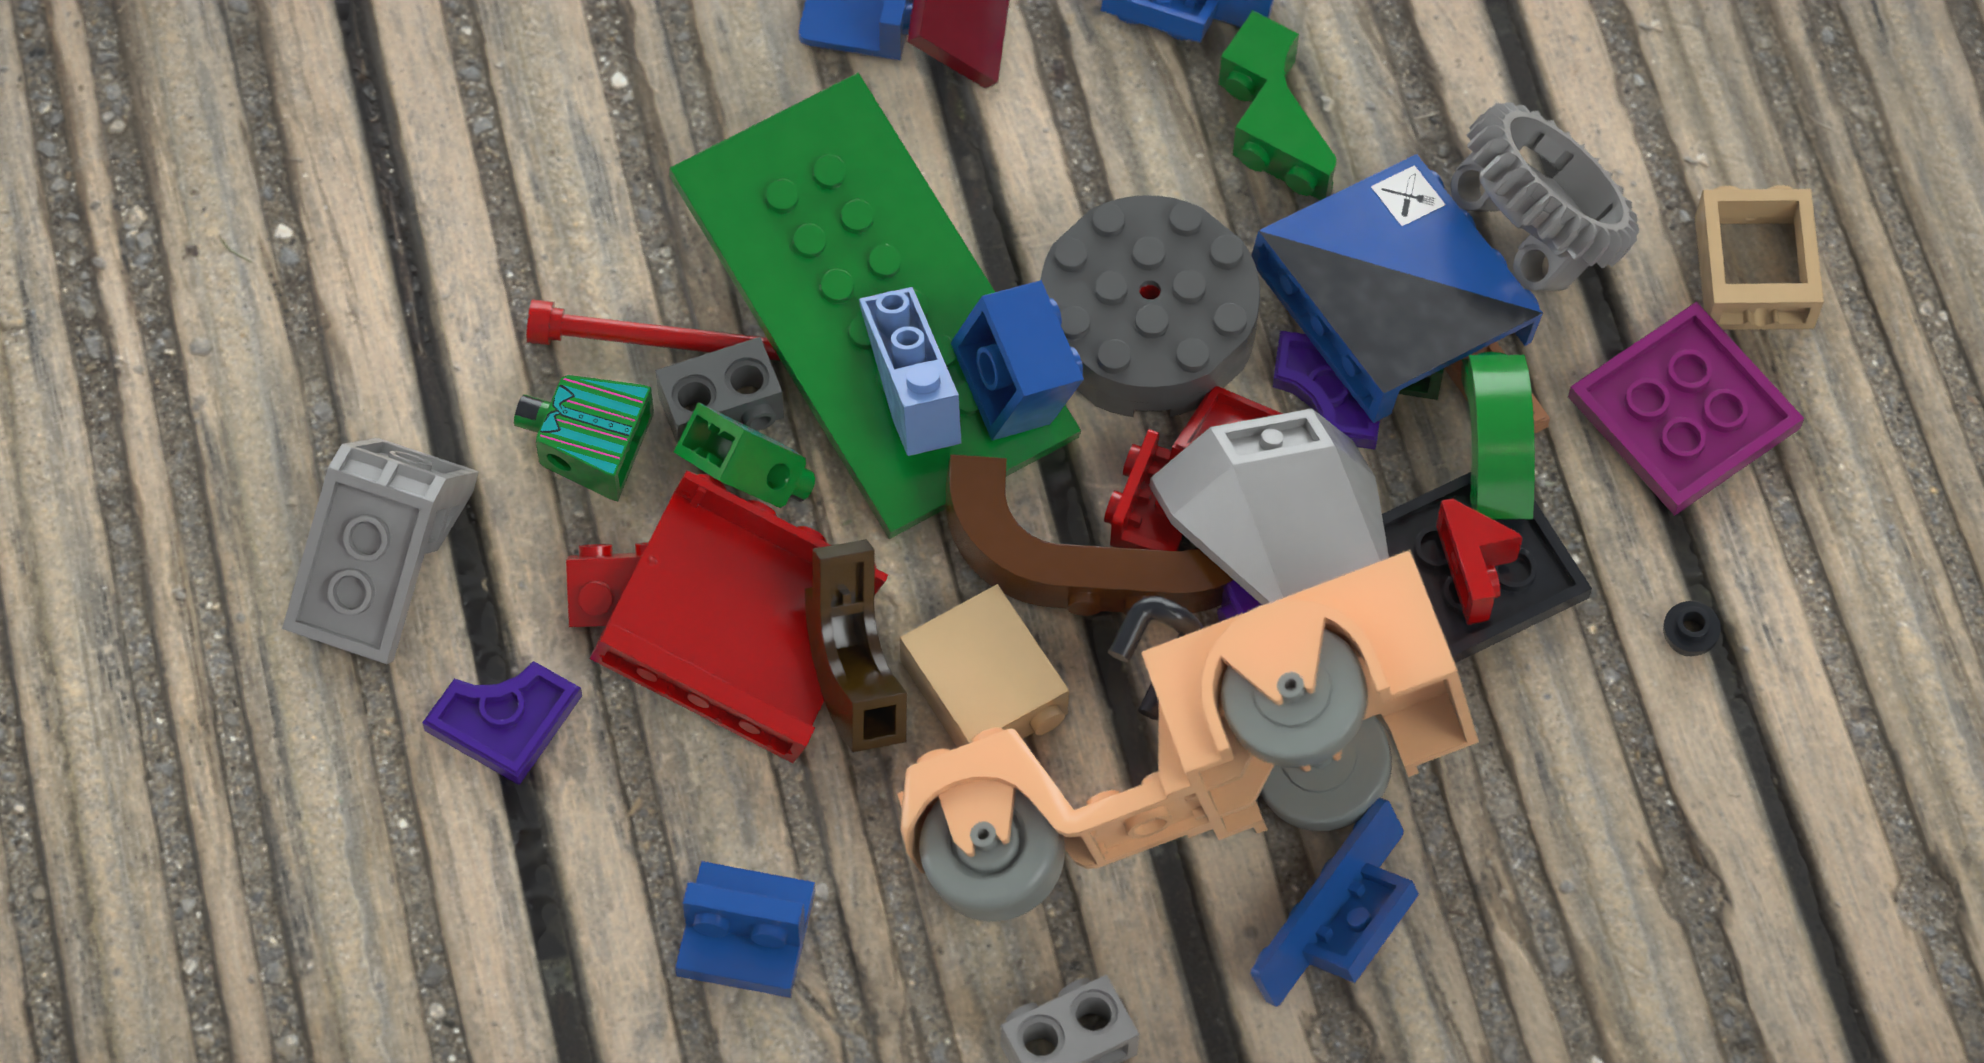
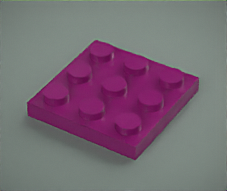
M1697 301L1570 386L1568 398L1674 516L1800 430L1804 421V417Z

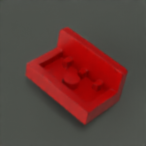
M1148 429L1142 446L1132 444L1123 468V476L1129 477L1122 493L1114 490L1108 502L1104 522L1111 524L1110 546L1179 551L1185 536L1170 523L1149 487L1151 477L1170 462L1168 460L1171 450L1158 446L1159 432Z
M648 542L635 543V553L613 554L612 544L579 545V555L568 556L566 559L569 627L607 625Z

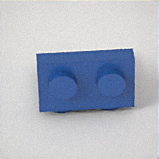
M806 0L799 26V40L808 46L901 60L906 35L909 33L913 0Z

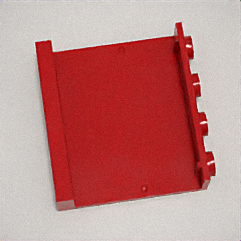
M686 470L589 659L794 763L808 745L815 730V727L812 725L824 702L810 649L805 610V588L813 587V549L831 546V544L827 543L826 538L818 531L806 526L796 527L777 517L776 512L768 505L756 500L746 501L726 490L722 482L706 474L696 475ZM876 564L874 566V596L888 577V574L877 569Z

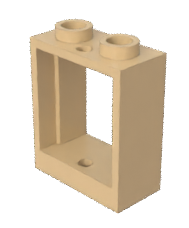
M1778 185L1768 189H1739L1734 186H1720L1710 190H1703L1695 215L1704 310L1722 330L1814 329L1824 299L1811 189H1793L1789 186ZM1794 223L1800 283L1726 284L1720 224Z

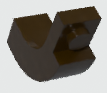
M867 539L814 548L813 587L805 588L807 630L820 689L836 729L852 752L905 743L907 728V692L891 672L878 637L874 609L875 549Z

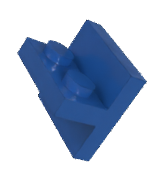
M701 861L696 883H687L683 899L686 925L675 967L676 976L791 998L814 900L815 882Z

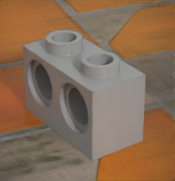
M1107 974L1093 981H1090L1089 978L1078 979L1065 986L1059 992L1058 998L1039 1007L1037 1003L1025 1004L1011 1012L1007 1016L1006 1022L1001 1024L1000 1046L1009 1063H1121L1136 1056L1138 1053L1140 1034ZM1087 1014H1097L1102 1016L1108 1022V1025L1101 1030L1091 1031L1083 1028L1078 1023V1020ZM1034 1039H1045L1051 1042L1056 1049L1048 1055L1036 1056L1031 1054L1025 1046Z

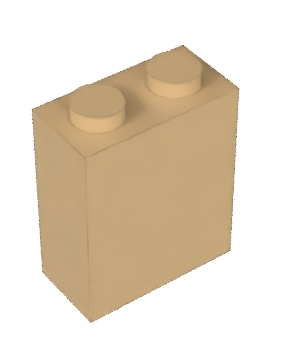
M998 584L900 637L901 663L957 748L972 743V738L975 735L992 728L1015 729L1022 739L1034 732L1036 735H1043L1059 726L1064 720L1065 715L1068 714L1069 689Z

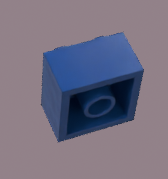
M1042 280L981 296L951 341L952 348L992 441L1050 425L1084 380L1080 355L1075 348L1070 347L1061 327L1062 318L1058 304L1053 298H1049Z

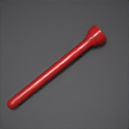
M532 299L530 303L526 334L527 343L550 345L551 340L561 341L562 336L706 353L759 337L565 314L564 308H556L555 302ZM761 337L769 360L781 361L767 337Z

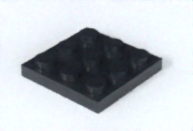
M1471 472L1382 514L1389 558L1410 550L1454 663L1589 599L1592 587L1534 500L1533 519H1493L1519 533L1522 536V543L1516 561L1494 566L1500 583V597L1494 600L1490 619L1467 625L1436 525L1443 500L1455 499L1473 509L1470 501Z

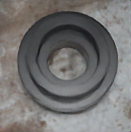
M1685 601L1676 604L1668 611L1663 623V634L1667 643L1677 653L1690 657L1702 655L1710 651L1716 645L1721 631L1720 621L1715 612L1707 605L1696 601ZM1693 621L1699 624L1702 630L1698 632L1689 631L1685 628L1683 622Z

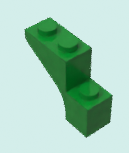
M1253 10L1221 55L1218 85L1225 88L1234 98L1252 102L1235 127L1232 155L1239 158L1249 169L1257 172L1264 171L1280 179L1294 192L1322 200L1329 197L1332 193L1333 175L1337 159L1290 92L1285 80L1296 62L1299 33Z

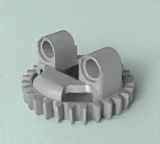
M1513 102L1496 103L1469 127L1470 131L1466 136L1471 141L1467 146L1472 150V153L1457 167L1453 174L1450 185L1451 195L1456 204L1466 210L1501 211L1518 229L1521 228L1530 234L1519 245V250L1515 255L1513 263L1514 275L1524 288L1537 291L1566 290L1588 266H1593L1597 263L1601 268H1605L1608 264L1613 267L1637 241V234L1639 233L1637 214L1631 210L1632 202L1623 197L1624 188L1614 183L1611 179L1613 173L1603 169L1598 163L1599 158H1593L1585 150V144H1578L1571 138L1570 132L1560 130L1554 120H1544L1539 111L1530 112L1525 105L1516 106ZM1523 146L1530 148L1559 171L1553 178L1544 176L1537 169L1526 163L1519 150ZM1480 182L1483 188L1485 189L1484 194L1482 196L1480 194L1479 188ZM1545 257H1547L1549 263L1548 273L1546 274V276L1544 275L1542 269V264Z

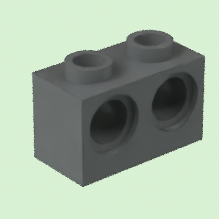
M761 337L655 370L658 397L676 443H678L694 412L684 408L692 403H702L757 431L771 426L775 420L784 418L782 390ZM746 386H752L759 389L757 392L752 394H741L737 392V390Z

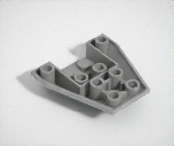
M1312 408L1210 427L1150 479L1149 487L1170 523L1262 605L1272 603L1389 558L1375 475L1353 440Z

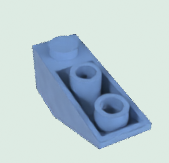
M913 287L859 299L861 312L891 416L907 456L962 444L959 395Z

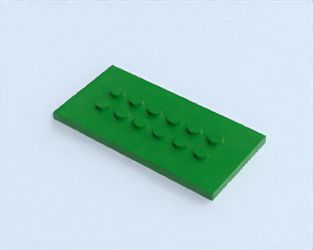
M859 72L669 168L671 181L889 539L946 509V478L950 454L1007 458V477L1079 438L1081 429L1065 405L1050 425L991 440L952 348L951 341L981 296L995 293ZM913 287L959 395L962 444L907 456L891 416L861 312L859 299Z

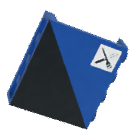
M1417 154L1258 230L1251 254L1257 272L1373 423L1392 414L1400 390L1512 333L1517 335L1524 346L1532 343L1543 315L1534 294L1521 286L1508 269L1503 255L1498 250L1491 248L1476 229L1472 216L1466 210L1460 209L1445 190L1440 176L1435 171L1429 170Z

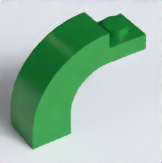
M1482 352L1477 355H1469V359H1462L1461 382L1468 399L1471 419L1472 465L1470 501L1472 507L1491 519H1533L1535 486L1534 416L1530 376L1525 355H1507L1500 352Z

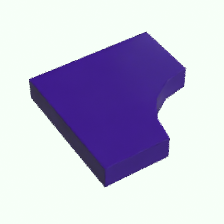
M1280 331L1273 388L1294 394L1307 404L1310 409L1315 410L1351 438L1357 447L1376 450L1380 420L1375 423L1371 421L1306 334Z
M533 661L518 676L499 684L473 685L454 678L422 724L425 732L520 785L581 699L582 690L581 687Z

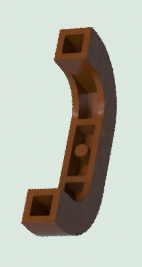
M950 454L946 478V515L952 538L959 552L974 572L992 587L998 584L1003 593L1011 598L1042 607L1067 609L1075 615L1090 616L1098 614L1100 611L1124 612L1127 615L1134 603L1142 598L1158 596L1179 604L1193 614L1220 606L1223 587L1234 580L1199 548L1186 551H1163L1057 544L1038 539L1018 524L1008 507L1006 499L1007 458Z

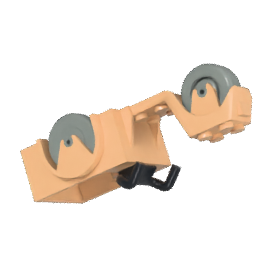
M1410 550L1272 603L1259 606L1251 611L1203 628L1195 615L1171 600L1158 596L1142 598L1134 603L1128 611L1108 653L1120 661L1130 662L1149 622L1154 619L1170 626L1179 633L1176 639L1141 652L1152 682L1138 711L1150 719H1159L1158 771L1145 777L1142 785L1121 793L1117 790L1101 792L1091 797L1086 803L1087 806L1073 810L1015 729H988L975 735L972 738V743L951 751L949 749L929 751L920 756L916 764L906 769L904 791L897 793L902 807L900 830L907 854L921 874H926L936 892L952 909L975 920L996 922L1010 920L1026 914L1037 907L1050 894L1062 872L1065 851L1077 865L1086 869L1103 867L1187 835L1188 838L1212 829L1218 840L1253 827L1256 833L1267 831L1268 829L1256 800L1259 794H1261L1266 805L1279 818L1301 829L1331 831L1357 822L1378 798L1383 797L1391 777V749L1385 731L1378 720L1382 722L1391 734L1408 777L1419 773L1417 766L1479 743L1457 668Z

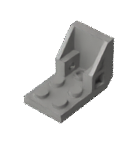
M380 438L341 444L327 469L282 629L384 664L394 662L424 555L439 550L471 497L479 471Z

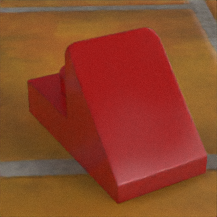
M1455 499L1443 500L1436 527L1467 625L1488 621L1494 600L1500 597V583L1494 566L1512 563L1517 560L1522 536Z

